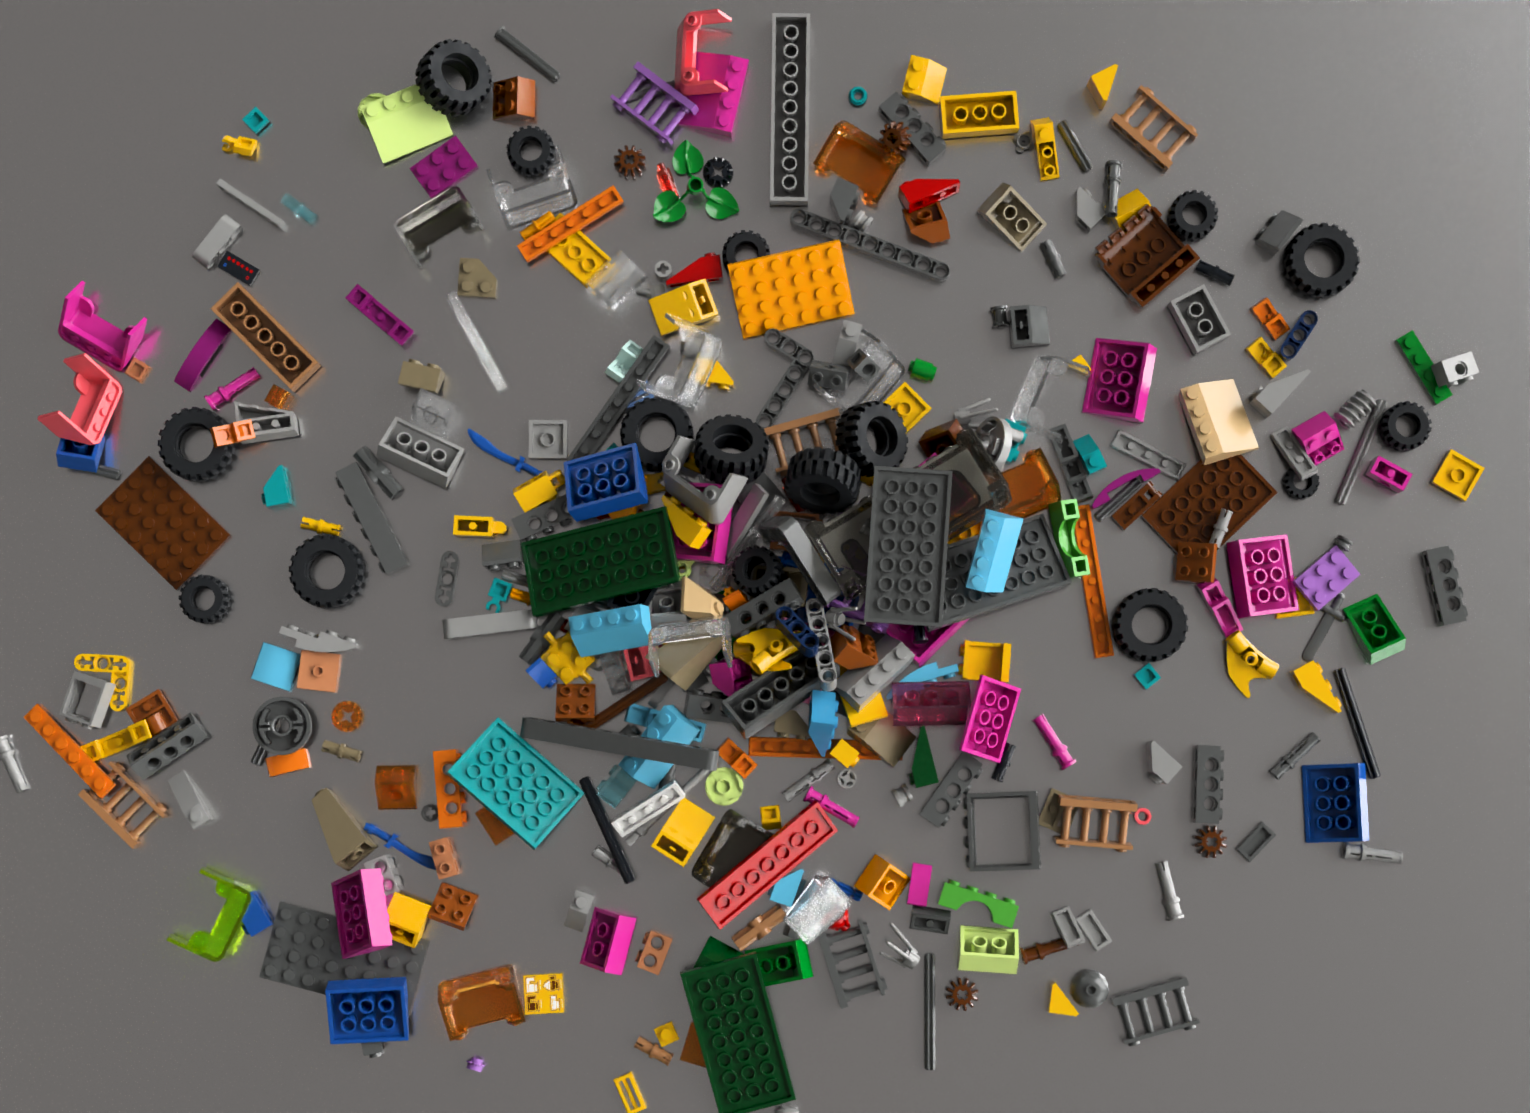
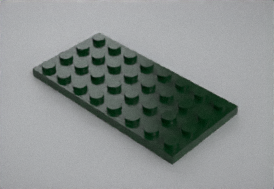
M666 506L521 543L532 615L534 617L681 581L671 523Z
M756 951L681 971V979L718 1112L749 1113L796 1100Z

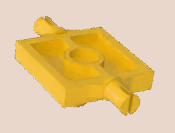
M550 631L543 635L550 643V646L540 657L566 685L579 676L586 684L593 680L586 672V669L595 661V658L593 656L580 657L571 638L570 631L557 639Z

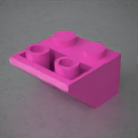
M1325 411L1291 429L1293 435L1315 466L1344 450L1337 424Z
M727 657L709 664L712 684L728 697L753 681L750 671L751 666L739 658Z

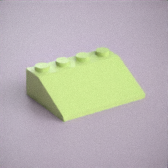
M416 84L360 106L361 114L383 164L453 136L446 115L441 114L440 110L435 111L432 109L433 106L431 104H427L424 101V96H421L418 91L420 87Z

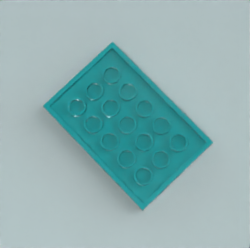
M498 717L446 773L533 850L537 848L585 793Z

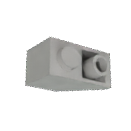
M1079 186L1075 192V220L1090 232L1105 217L1106 208L1099 201L1096 203L1091 198L1092 194L1086 188L1082 189Z

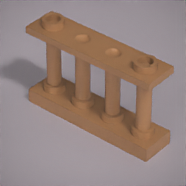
M1141 85L1137 90L1140 96L1123 115L1115 113L1109 123L1166 172L1173 164L1171 157L1188 138L1192 141L1197 138V130L1191 124L1187 125L1159 101L1150 88ZM1147 101L1154 109L1138 127L1133 128L1128 123L1129 118ZM1161 113L1168 119V122L1152 139L1147 140L1142 136L1143 131ZM1175 125L1183 133L1166 152L1162 153L1157 149V144Z
M838 408L764 428L767 438L770 437L773 440L780 468L775 469L776 475L786 476L788 470L780 439L783 433L788 432L792 436L796 453L801 450L804 451L798 432H800L801 428L807 427L808 430L810 429L814 447H821L823 449L817 427H819V423L826 422V425L828 424L835 451L838 450V446L835 445V440H837V436H835V430L837 429L835 422H837V418H840Z
M110 761L108 764L113 770L108 774L109 778L113 781L120 775L127 783L107 803L104 802L103 804L98 800L99 796L92 789H83L78 795L132 849H136L141 844L138 840L140 838L139 835L159 815L162 818H167L169 814L166 812L167 808L161 802L156 803L125 772L126 767L121 762ZM133 788L140 797L120 817H115L111 813L113 811L112 808ZM147 802L154 810L134 830L129 831L125 827L126 821Z
M1058 794L1057 802L1064 808L1061 836H1053V840L1058 846L1070 847V845L1114 848L1118 852L1133 850V845L1130 842H1126L1129 814L1137 812L1138 804L1134 800ZM1074 807H1081V810H1083L1080 838L1069 837L1071 811ZM1093 808L1100 809L1102 812L1099 840L1088 839L1090 814ZM1112 810H1119L1121 813L1118 841L1107 840L1109 817Z

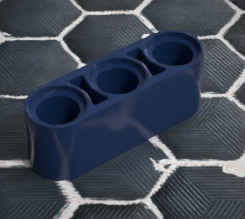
M1307 310L1298 317L1278 348L1277 354L1284 362L1290 361L1297 355L1317 324L1318 316L1314 311ZM1304 316L1311 318L1312 323L1310 325L1304 322ZM1299 332L1302 339L1296 340L1293 333ZM1284 347L1291 350V356H1286L1283 353Z
M786 606L778 608L775 614L776 627L804 656L809 658L816 656L819 651V638L792 609ZM781 617H787L788 619H787V620H781L780 618H781ZM799 630L801 633L796 634L793 631ZM806 644H813L814 646L807 647Z

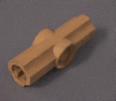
M777 904L763 915L757 916L747 924L748 926L731 938L739 950L742 951L757 939L760 940L772 931V928L780 924L788 916L782 907Z

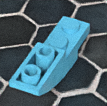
M936 662L925 665L899 681L885 698L893 703L902 700L903 695L909 694L910 697L920 695V691L924 690L922 682L925 681L927 685L937 682L936 678L944 676V679L955 677V672L959 671L958 666L954 664L938 669Z

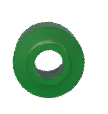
M916 358L915 361L911 360L908 371L911 372L910 376L926 382L928 380L933 381L937 370L933 363Z

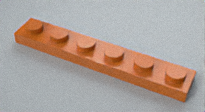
M613 185L523 241L517 247L528 263L621 205L624 201Z
M36 704L24 716L28 723L100 798L103 799L116 786L109 776L40 704Z

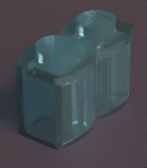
M614 765L608 774L611 775L607 781L602 780L596 788L598 790L597 795L614 809L637 782L636 779L632 778L617 765Z

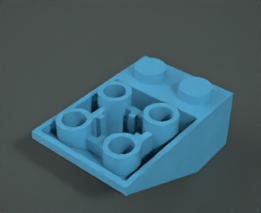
M812 690L809 701L808 734L820 755L825 757L826 751L831 748V739L834 738L835 728H837L838 717L835 716V712L838 711L839 701L836 700L835 692Z

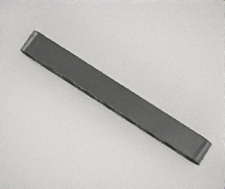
M795 209L790 215V223L795 229L827 241L839 239L843 247L936 282H944L949 277L950 268L944 262L803 209ZM796 215H801L804 220L801 223H797L793 218ZM816 221L822 225L817 230L811 227V224ZM836 228L839 230V235L831 236L829 230ZM854 235L857 241L850 243L847 241V237ZM870 241L874 243L875 247L872 250H868L864 244ZM885 248H889L893 254L885 256L882 251ZM907 255L910 257V262L903 263L900 257ZM926 262L928 268L921 270L918 267V263ZM942 268L946 271V275L940 277L936 274V270Z

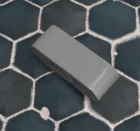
M225 214L194 251L192 258L205 268H211L238 235L242 226Z

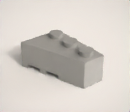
M234 401L236 422L251 419L256 437L242 441V444L299 436L298 421L293 411L270 407L264 408L258 405H247Z

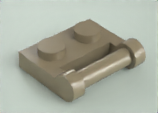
M1051 788L1039 815V825L1061 834L1062 828L1058 827L1057 824L1064 808L1059 805L1057 799L1058 794H1067ZM1074 807L1071 811L1070 827L1079 807Z

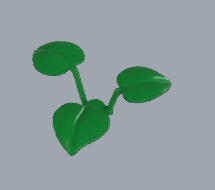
M688 140L683 141L677 147L672 159V166L675 172L680 175L687 173L690 178L687 184V191L679 199L673 191L660 193L654 203V219L666 223L681 219L686 212V206L681 201L689 193L697 195L700 192L708 199L705 204V210L710 217L720 220L737 214L739 212L737 201L729 191L717 187L713 188L710 196H708L703 188V181L699 177L691 175V173H697L701 170L704 159L701 152Z

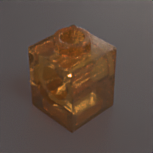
M273 384L264 401L277 409L287 410L294 396Z

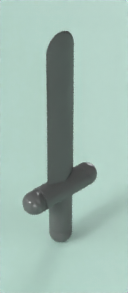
M1342 593L1337 595L1331 607L1325 605L1320 609L1325 614L1302 654L1305 661H1311L1314 658L1335 618L1341 622L1346 620V616L1338 611L1344 600Z

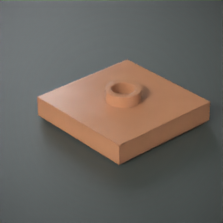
M301 650L296 688L335 693L340 654Z

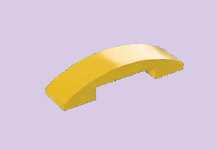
M146 719L127 726L125 729L80 747L96 762L152 738Z

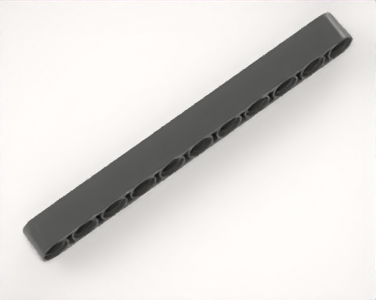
M522 717L520 737L704 770H717L719 750L532 717Z

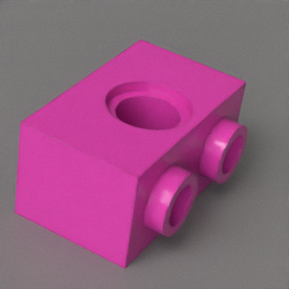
M1381 456L1373 459L1365 473L1366 476L1397 493L1404 491L1413 475Z

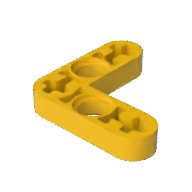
M77 655L74 659L76 669L88 672L111 673V683L114 684L119 678L125 680L124 688L118 689L115 686L109 704L114 711L121 712L126 710L129 704L130 659L118 655ZM85 657L86 661H93V665L86 664L82 668L79 660L81 661ZM101 658H105L108 662L107 667L104 669L98 667V661ZM111 658H114L113 662L120 663L121 659H123L126 667L124 666L121 670L119 666H112ZM115 691L125 692V695H120V700L123 701L124 704L120 705L119 708L118 705L114 704V702L118 701L119 695H115Z

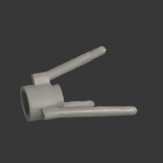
M986 398L969 406L958 408L954 415L963 429H977L980 424H968L971 422V417L997 412L998 408L973 413L968 411L991 400Z
M831 607L825 614L828 628L836 630L852 641H856V638L837 626L843 625L845 621L866 625V622L845 617L842 613L856 611L857 607Z
M890 923L892 929L909 950L903 952L890 941H887L886 944L899 953L901 958L897 959L884 952H880V955L900 964L904 968L909 967L912 970L921 957L917 955L918 951L912 947L893 923Z

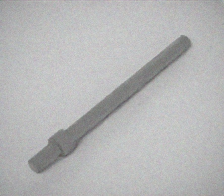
M701 769L681 787L683 792L686 794L711 770ZM671 807L636 828V831L625 842L631 846L639 837L647 834V830Z

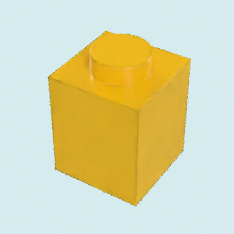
M843 739L829 753L846 768L849 766L853 768L860 760L857 757L860 753Z

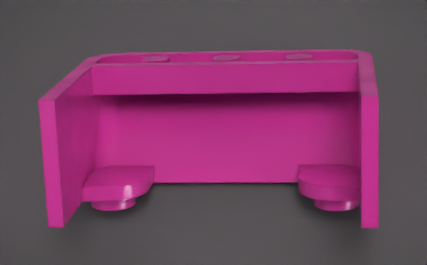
M81 281L64 299L58 333L66 342L112 369L121 371L128 364L143 339L147 318L144 317L136 326L129 325L125 331L117 328L93 313L94 305L90 299L83 296L85 282Z

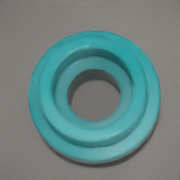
M862 87L852 88L848 95L849 101L855 106L863 105L867 100L866 90ZM855 94H860L861 99H855Z

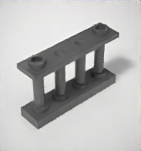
M861 919L858 920L859 927L831 936L830 934L826 935L825 931L817 933L841 1009L848 1007L847 1002L851 1001L850 999L877 990H880L883 996L886 995L884 990L888 989L885 979H880L866 935L870 933L867 922L863 923ZM862 934L865 945L838 954L831 953L829 946L833 945L832 943ZM868 952L871 964L843 973L841 971L837 972L835 965L839 964V961ZM874 971L876 983L851 991H843L841 983H844V980Z
M1180 977L1110 997L1111 1004L1117 1006L1118 1009L1120 1008L1128 1035L1127 1038L1122 1039L1124 1044L1134 1046L1140 1044L1139 1040L1184 1028V1030L1196 1028L1195 1024H1199L1200 1021L1197 1018L1191 1019L1183 991L1185 986L1189 985L1187 978ZM1171 990L1177 995L1184 1019L1183 1022L1176 1024L1172 1023L1165 999L1166 992ZM1153 995L1158 999L1165 1027L1155 1030L1146 1003L1147 997ZM1136 1001V1003H1139L1147 1032L1135 1035L1127 1007L1129 1006L1128 1002Z

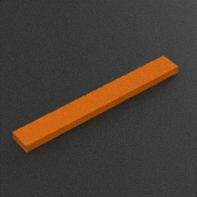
M1090 504L1078 506L1080 518L1075 525L1074 534L1079 550L1087 555L1090 575L1082 576L1081 579L1094 659L1114 656Z
M749 737L748 756L835 759L829 753L841 739H831V748L826 751L825 757H822L811 738L801 740L779 737ZM843 739L860 753L857 756L860 759L882 760L856 740Z

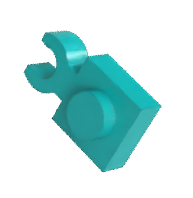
M494 577L488 596L493 598L486 604V609L489 610L490 606L495 604L497 606L495 613H499L501 611L500 602H507L513 584Z

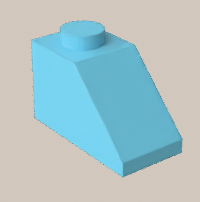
M796 870L774 884L767 893V895H770L769 900L792 907L804 870Z

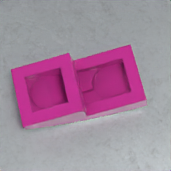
M913 863L907 899L908 905L926 907L932 866Z

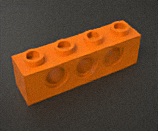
M458 749L433 751L439 829L463 827L464 822H467V812L463 811V803H466L465 791H461V786L444 772V767L447 764L453 766L462 756L461 753H458ZM449 783L455 785L456 789L453 794L446 792V786ZM451 802L457 805V811L453 814L449 813L447 809Z

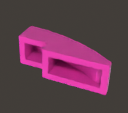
M1215 577L1214 583L1206 582L1196 585L1225 638L1237 630H1244L1229 598L1226 597L1219 581Z

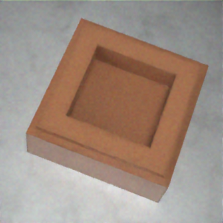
M133 357L124 373L142 383L151 367Z

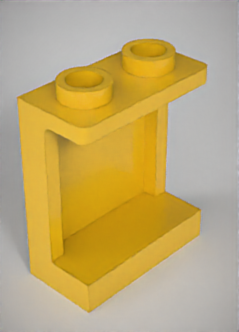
M965 640L964 644H960L959 655L963 656L962 663H959L958 675H961V679L979 681L980 675H984L1004 683L1009 682L1011 644Z

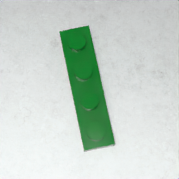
M1413 330L1395 340L1434 405L1453 395L1446 385L1438 387L1431 368L1434 364Z

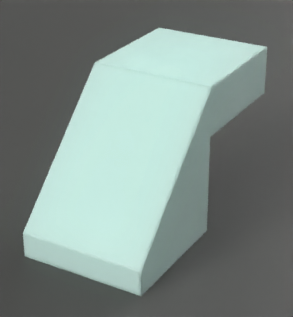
M629 340L621 348L616 359L607 367L604 373L620 383L643 351V348Z

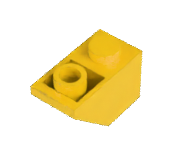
M698 358L695 382L699 383L700 387L710 388V385H716L721 390H729V387H734V381L717 360Z

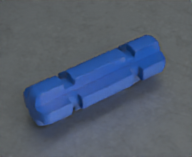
M832 878L827 880V888L835 889L836 892L847 897L851 896L856 901L861 900L863 892L860 890H854L853 887L841 882L838 883L836 882L837 880Z

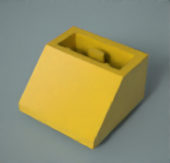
M395 892L387 909L392 940L415 948L423 936L431 906Z

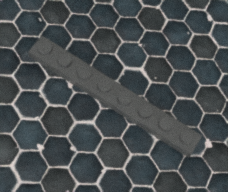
M653 335L571 452L567 461L592 455L598 451L670 348L667 343Z

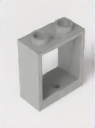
M74 670L59 715L66 717L65 721L74 724L77 721L81 722V726L92 730L93 727L101 728L116 684ZM85 683L101 688L91 719L74 714Z

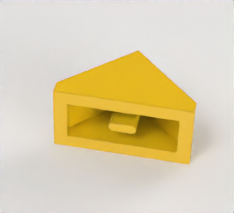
M1053 981L1050 984L1047 1011L1049 1013L1070 1016L1079 1015L1062 990Z

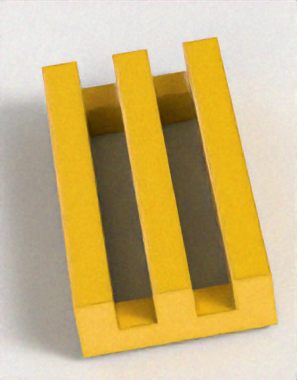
M632 1072L613 1079L627 1113H637L647 1108ZM626 1078H629L641 1104L640 1107L637 1106ZM620 1081H622L625 1086V1089L634 1107L633 1110H631L629 1107V1104L619 1084Z

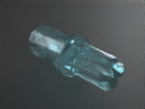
M288 193L283 196L281 202L294 211V215H299L309 224L315 221L317 214L304 206L305 203H300Z

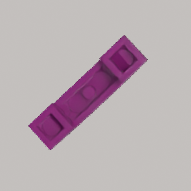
M359 284L345 297V299L401 346L414 333L410 327L379 303Z
M216 318L190 351L174 382L191 392L201 377V372L220 344L223 345L232 330Z
M1141 469L1117 478L1097 495L1090 506L1091 510L1111 500L1107 493L1136 477L1143 483L1161 472L1160 469Z

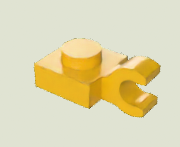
M225 135L222 139V142L229 144L223 145L222 150L225 152L233 149L234 153L252 156L257 147V140L239 136L236 139Z

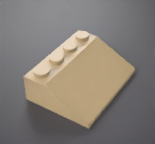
M1234 379L1198 383L1180 389L1179 399L1203 465L1259 449Z

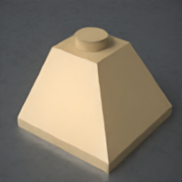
M686 576L682 577L680 612L702 625L708 621L713 623L723 621L724 603L709 590Z

